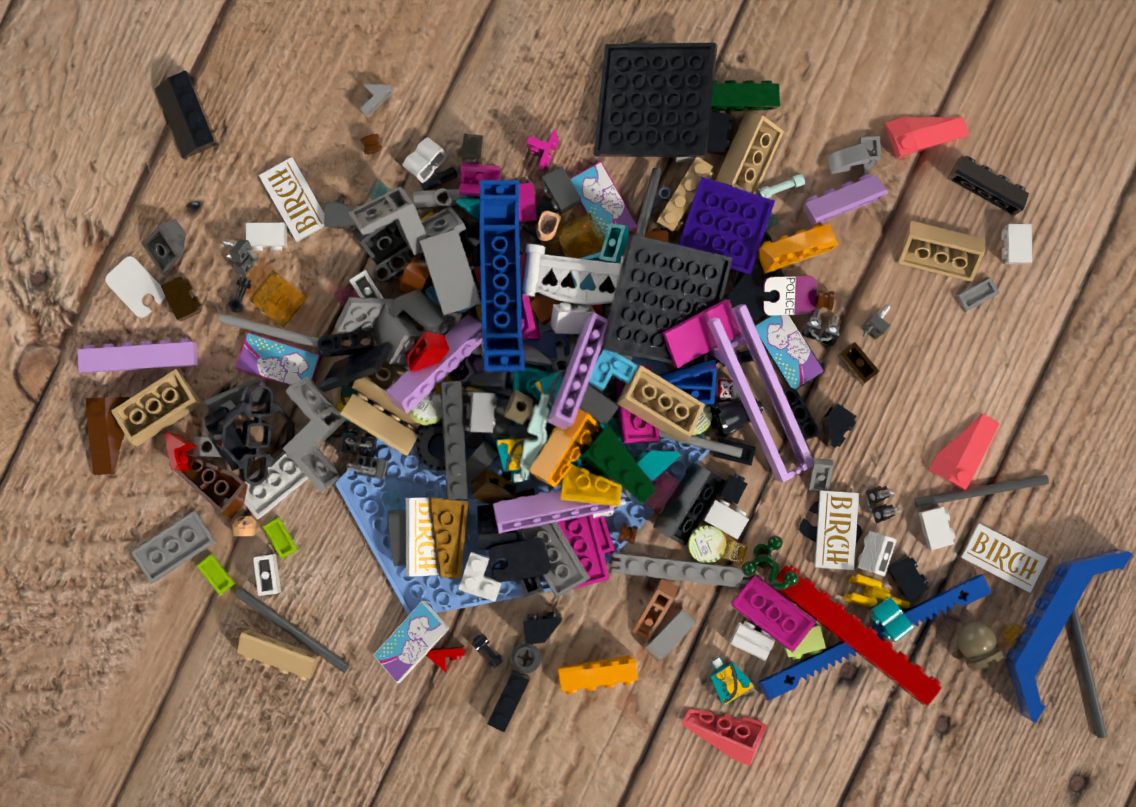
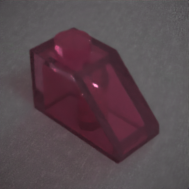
M663 471L653 485L656 491L645 503V506L659 514L680 481Z

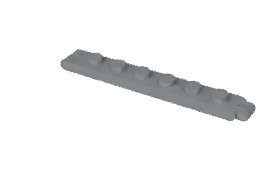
M612 552L611 557L619 558V560H611L610 564L618 565V567H610L609 572L740 588L742 584H747L750 581L743 579V577H751L744 575L742 567Z

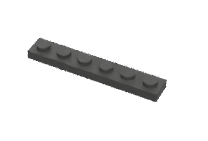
M461 381L440 382L447 499H465L468 497Z

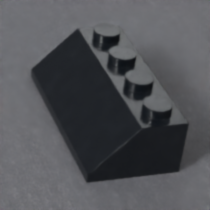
M186 70L168 77L155 88L183 159L219 145L191 75Z
M961 156L947 178L1013 216L1024 210L1029 193L1025 191L1026 189L1023 186L1008 182L1009 179L1003 175L997 176L992 173V169L985 165L980 166L976 164L975 160L969 156Z
M694 461L687 467L686 474L676 485L673 495L666 501L665 508L656 517L655 524L653 525L655 529L670 539L685 546L692 531L698 527L726 480Z

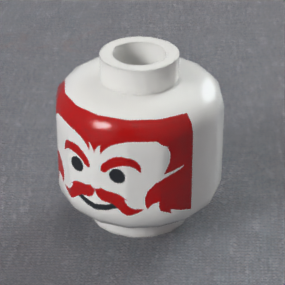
M717 379L715 385L716 402L739 399V394L732 379Z

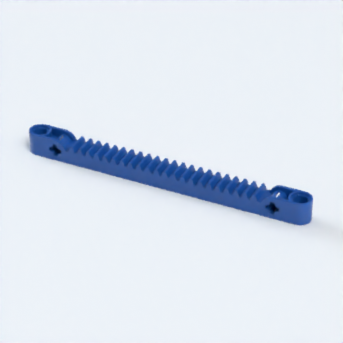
M980 574L902 612L911 624L919 626V621L926 622L925 617L933 619L932 613L939 616V610L946 613V607L954 609L953 603L968 605L990 594L992 591L984 575ZM960 591L965 593L963 599L958 598ZM875 624L871 626L878 633L876 636L883 640L885 635L882 633L884 631L882 625ZM840 641L822 650L821 653L811 655L760 680L758 684L766 700H771L797 687L800 677H803L805 680H807V674L814 677L815 670L818 673H821V667L828 670V664L834 667L835 660L842 663V657L849 660V654L855 657L856 652ZM786 675L792 677L790 683L784 681L786 680Z

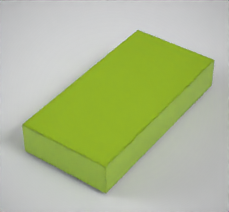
M280 517L262 526L281 560L299 550Z
M213 553L196 565L219 596L236 584Z

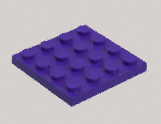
M701 177L679 245L731 257L733 259L730 268L751 274L775 200Z

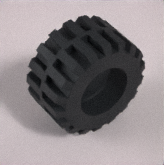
M443 422L429 424L421 430V434L417 437L416 452L425 466L443 471L445 470V457L438 458L430 451L431 440L437 435H443Z

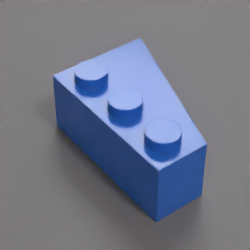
M715 360L658 375L703 404H714L717 369Z

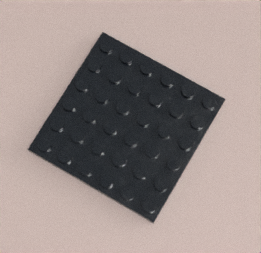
M716 43L605 44L593 154L596 157H707L718 45Z
M629 234L601 349L673 364L663 332L722 301L733 258ZM709 352L683 366L689 367L706 362Z

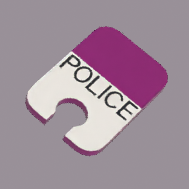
M779 276L765 279L763 292H770L771 290L778 292V299L775 302L763 301L762 309L766 315H798L814 312L817 281L814 277Z

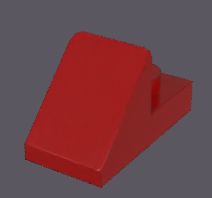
M164 433L171 470L181 472L189 470L186 451L197 447V445L180 434Z
M465 646L431 649L426 656L446 673V657H449L450 660H460L461 656L465 655Z

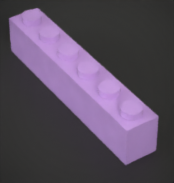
M593 313L585 320L547 422L564 430L573 424L601 350L608 319Z
M467 314L445 335L449 346L447 355L438 364L415 372H411L409 369L386 391L391 403L406 414L415 408L436 385L442 382L453 369L457 368L465 357L469 356L482 343L481 323Z
M179 339V343H172V340H160V344H153V341H143L141 345L135 346L133 342L122 343L120 347H114V344H103V348H95V345H84V349H77L79 373L198 366L197 343L191 342V339Z
M562 489L493 503L499 533L612 511L614 506L561 500Z

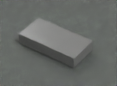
M989 277L956 295L964 311L967 312L998 295L999 291L992 278Z

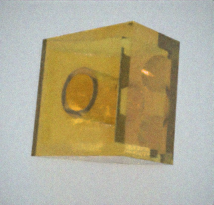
M591 213L557 230L560 244L570 258L580 259L599 253L602 250L605 236Z
M274 270L249 298L257 308L283 328L308 299Z

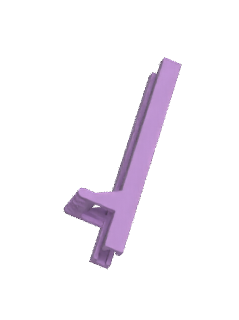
M738 305L731 309L741 331V334L731 340L728 339L720 319L713 318L707 321L718 346L709 351L708 354L715 356L727 367L776 480L785 482L794 477V474H799L801 470L805 471L812 467L814 461L746 305ZM740 344H747L799 463V466L789 472L784 467L733 348Z

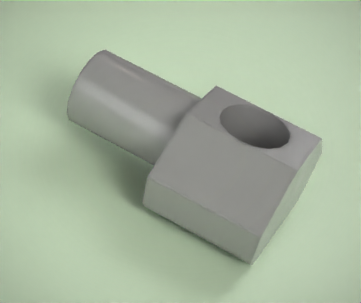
M203 418L202 437H194V444L197 447L193 448V456L222 457V453L215 441L209 437V431L205 426ZM209 441L212 444V449L206 452L204 444Z

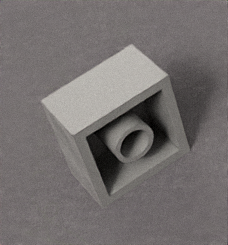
M462 390L464 430L493 433L496 423L494 409L497 406L495 393Z

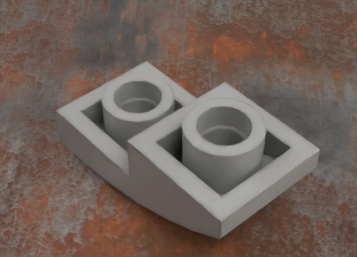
M865 143L827 156V162L831 174L850 171L851 166L869 163L870 156Z

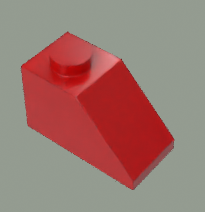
M426 331L422 334L406 356L411 372L427 368L442 361L449 351L445 335Z

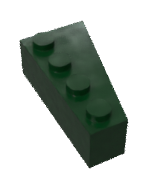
M714 80L712 112L719 113L720 111L727 110V108H730L731 112L745 110L747 107L748 111L775 110L780 107L779 83H772L770 80L761 81V83H754L753 80L743 81V83H736V80H727L725 83H718V80Z
M609 425L602 428L580 456L604 478L622 485V493L638 506L645 505L656 491L653 484Z

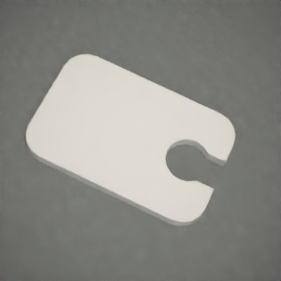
M134 257L124 258L106 276L107 285L140 318H145L152 312L142 302L144 295L152 294L159 305L166 299L161 285Z

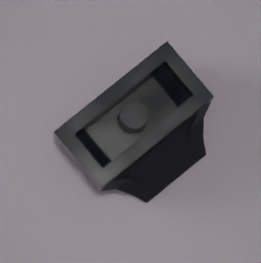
M470 354L464 358L457 368L453 369L457 380L461 381V387L466 389L478 374L484 370L482 355Z

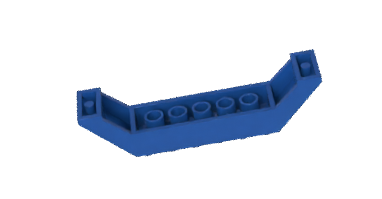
M480 180L479 254L481 342L484 371L525 370L521 319L519 180Z
M1116 549L1064 561L1056 566L1052 581L1047 582L1044 588V595L1042 598H1038L1035 603V611L1027 617L1024 630L1020 631L1016 636L1015 640L1017 642L1015 646L1011 647L1006 654L1007 660L1005 662L1022 716L1037 723L1046 706L1041 704L1035 677L1091 578L1094 575L1114 569L1124 570L1133 553Z

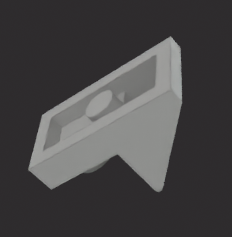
M363 85L373 96L372 98H366L361 104L360 110L367 118L394 92L391 85Z
M814 458L813 466L810 467L809 491L829 490L834 460Z

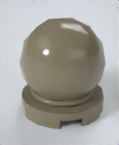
M972 622L961 629L957 642L963 655L970 658L966 663L969 671L988 667L987 662L994 659L998 662L1005 657L1002 648H995L997 640L990 626L982 622Z

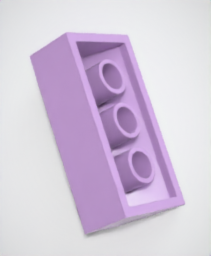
M870 174L860 177V181L853 184L850 181L841 185L842 189L835 191V188L825 191L822 197L818 198L815 195L806 199L807 203L803 205L811 227L882 199L888 194V191L877 175L870 176Z

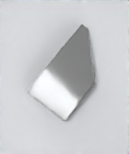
M879 135L860 137V144L865 143L870 156V162L862 164L864 174L868 173L876 161L881 158Z

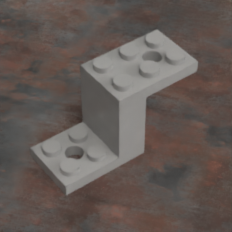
M401 186L349 212L351 219L362 235L370 234L375 229L388 225L395 220L403 240L414 255L423 252L420 240L455 229L458 230L459 234L466 229L463 221L451 206L420 221L413 202Z
M349 297L335 325L337 332L369 331L372 333L377 345L387 341L392 345L386 357L389 364H408L406 356L417 343L423 331L416 329L407 313L394 318L388 313L395 299Z
M306 377L291 385L286 392L290 399L302 409L303 414L309 417L311 421L283 450L297 464L300 471L312 481L314 487L322 492L336 483L343 475L318 447L346 419L309 377Z

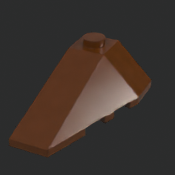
M130 397L86 398V419L93 475L114 474L125 434L111 411L129 400Z
M187 455L189 470L175 472L217 511L232 519L244 505L248 485L231 471Z

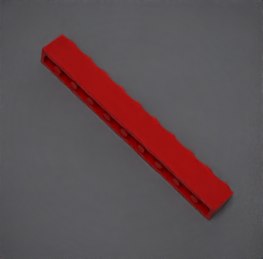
M784 566L777 576V582H783L784 575L788 571L796 572L799 576V581L795 586L778 590L923 706L928 707L942 689L939 686V680L933 676L929 678L923 673L925 670L917 663L911 664L906 654L892 649L893 645L888 640L878 638L876 636L878 633L870 626L864 627L861 624L862 620L845 612L846 608L841 603L836 602L835 604L831 601V596L824 590H817L814 587L816 584L809 578L803 579L799 575L800 571L794 566Z

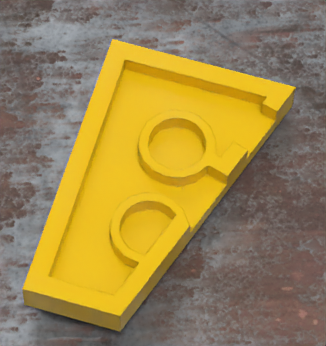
M572 463L569 464L570 470L563 477L561 500L620 506L622 485L604 477L591 474L586 469L573 466Z

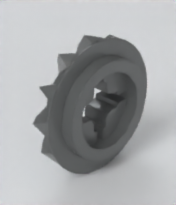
M520 643L514 647L511 653V664L518 672L531 673L539 667L541 653L537 646ZM526 650H528L529 657H532L534 660H528L526 665L523 666V659L517 656L524 655Z

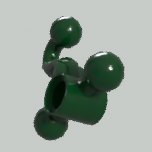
M777 535L769 538L768 545H756L753 549L754 559L745 562L742 566V572L746 576L755 575L757 566L760 568L769 566L772 569L769 575V583L776 590H784L789 586H795L799 581V576L794 571H788L784 575L783 582H777L776 580L779 566L771 558V552L779 550L783 545L782 539ZM761 554L766 555L765 557H759Z

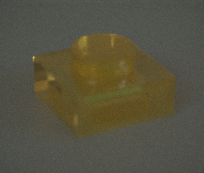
M728 540L723 559L743 565L748 546Z
M1009 624L1004 628V634L1001 637L1011 644L1024 629L1019 624Z

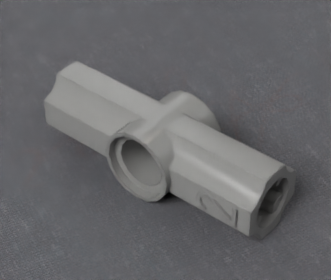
M442 188L432 191L413 192L415 209L459 206L456 201L468 197L460 195L459 189L446 190ZM445 194L448 200L445 203H440L437 200L439 195Z

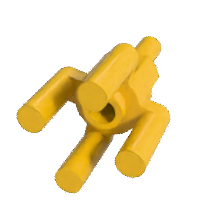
M860 574L850 576V583L866 588L863 595L846 593L844 601L868 608L870 606H877L890 596L899 607L909 608L910 602L891 596L890 590L883 588L881 581Z

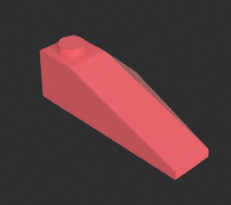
M901 117L884 123L896 159L969 136L963 117Z
M982 414L936 455L928 471L957 488L966 490L1000 423Z
M688 709L682 721V725L730 758L748 766L752 764L767 724L750 717L743 716L742 719L733 718L730 714L720 716L714 715L709 711Z

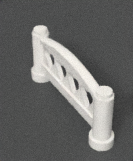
M526 244L525 253H527L522 287L523 295L534 297L535 293L538 292L559 301L581 305H599L613 302L615 291L611 294L607 291L602 293L599 291V287L610 276L616 290L624 256H621V263L617 264L544 255V246ZM553 269L558 284L556 286H551L550 284L543 285V278ZM570 271L577 282V286L574 289H571L569 286L566 288L561 286V282ZM591 274L596 289L594 291H589L588 288L581 290L580 284Z

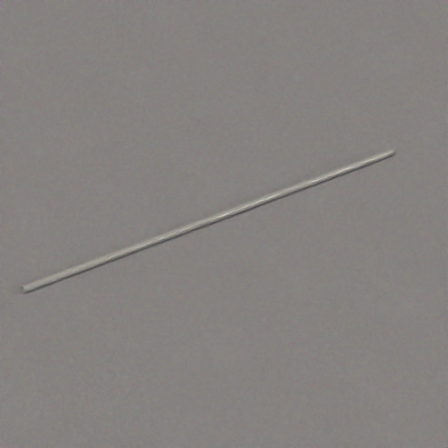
M221 313L219 317L220 323L318 348L319 338L224 313ZM325 343L322 348L325 350L330 349L332 344ZM399 364L409 370L408 364ZM450 372L448 374L452 381H458L454 373ZM473 387L509 398L513 393V389L505 387V390ZM613 415V418L620 426L619 416ZM659 430L660 437L678 441ZM693 435L691 438L682 441L685 444L739 458L743 449Z

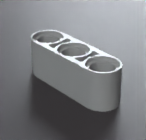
M682 608L644 649L659 662L696 624V621Z

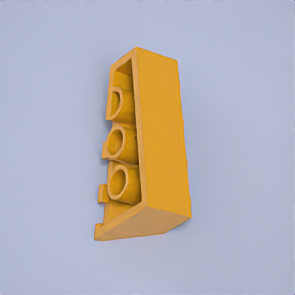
M820 223L813 226L811 230L806 231L802 229L797 231L794 236L789 237L785 235L778 238L776 242L771 243V241H767L761 244L757 256L766 274L832 251L838 245V241L830 223L826 225Z
M578 409L571 426L565 430L557 426L553 429L552 435L547 443L544 444L538 458L532 463L529 472L537 479L556 487L570 470L569 464L572 461L578 460L581 456V449L585 445H590L593 441L591 437L595 432L599 433L602 427L587 412Z
M634 655L558 667L561 691H566V694L577 693V689L584 688L585 691H592L597 689L596 686L604 685V688H611L616 686L615 683L623 682V685L634 684V680H638Z

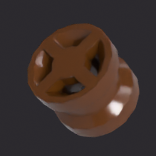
M371 134L360 139L361 144L365 147L363 150L365 155L373 154L383 149L382 145L378 142V134Z
M818 290L816 309L823 307L827 308V310H832L834 291L826 293Z
M622 523L618 541H628L629 544L633 545L638 526L633 525L631 527L626 523Z

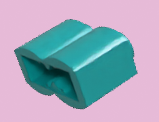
M890 596L870 610L872 612L870 617L877 625H882L884 628L882 633L889 641L892 639L894 642H897L914 629L911 622Z

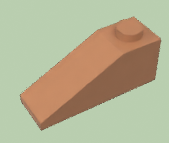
M661 578L632 632L649 641L675 599L679 587Z

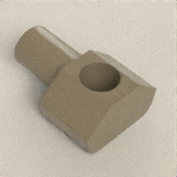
M515 390L509 399L504 417L523 425L526 419L531 420L535 408L532 406L533 398ZM516 403L521 405V412L517 410Z

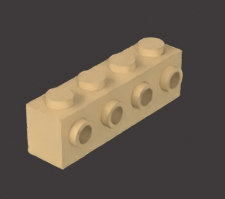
M696 157L658 218L657 226L668 230L670 234L674 230L678 231L683 224L681 220L683 215L690 213L691 202L695 198L701 177L711 179L714 174L711 172L712 165Z

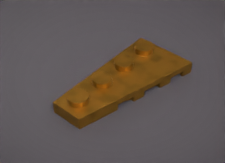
M429 498L440 577L461 579L469 501Z

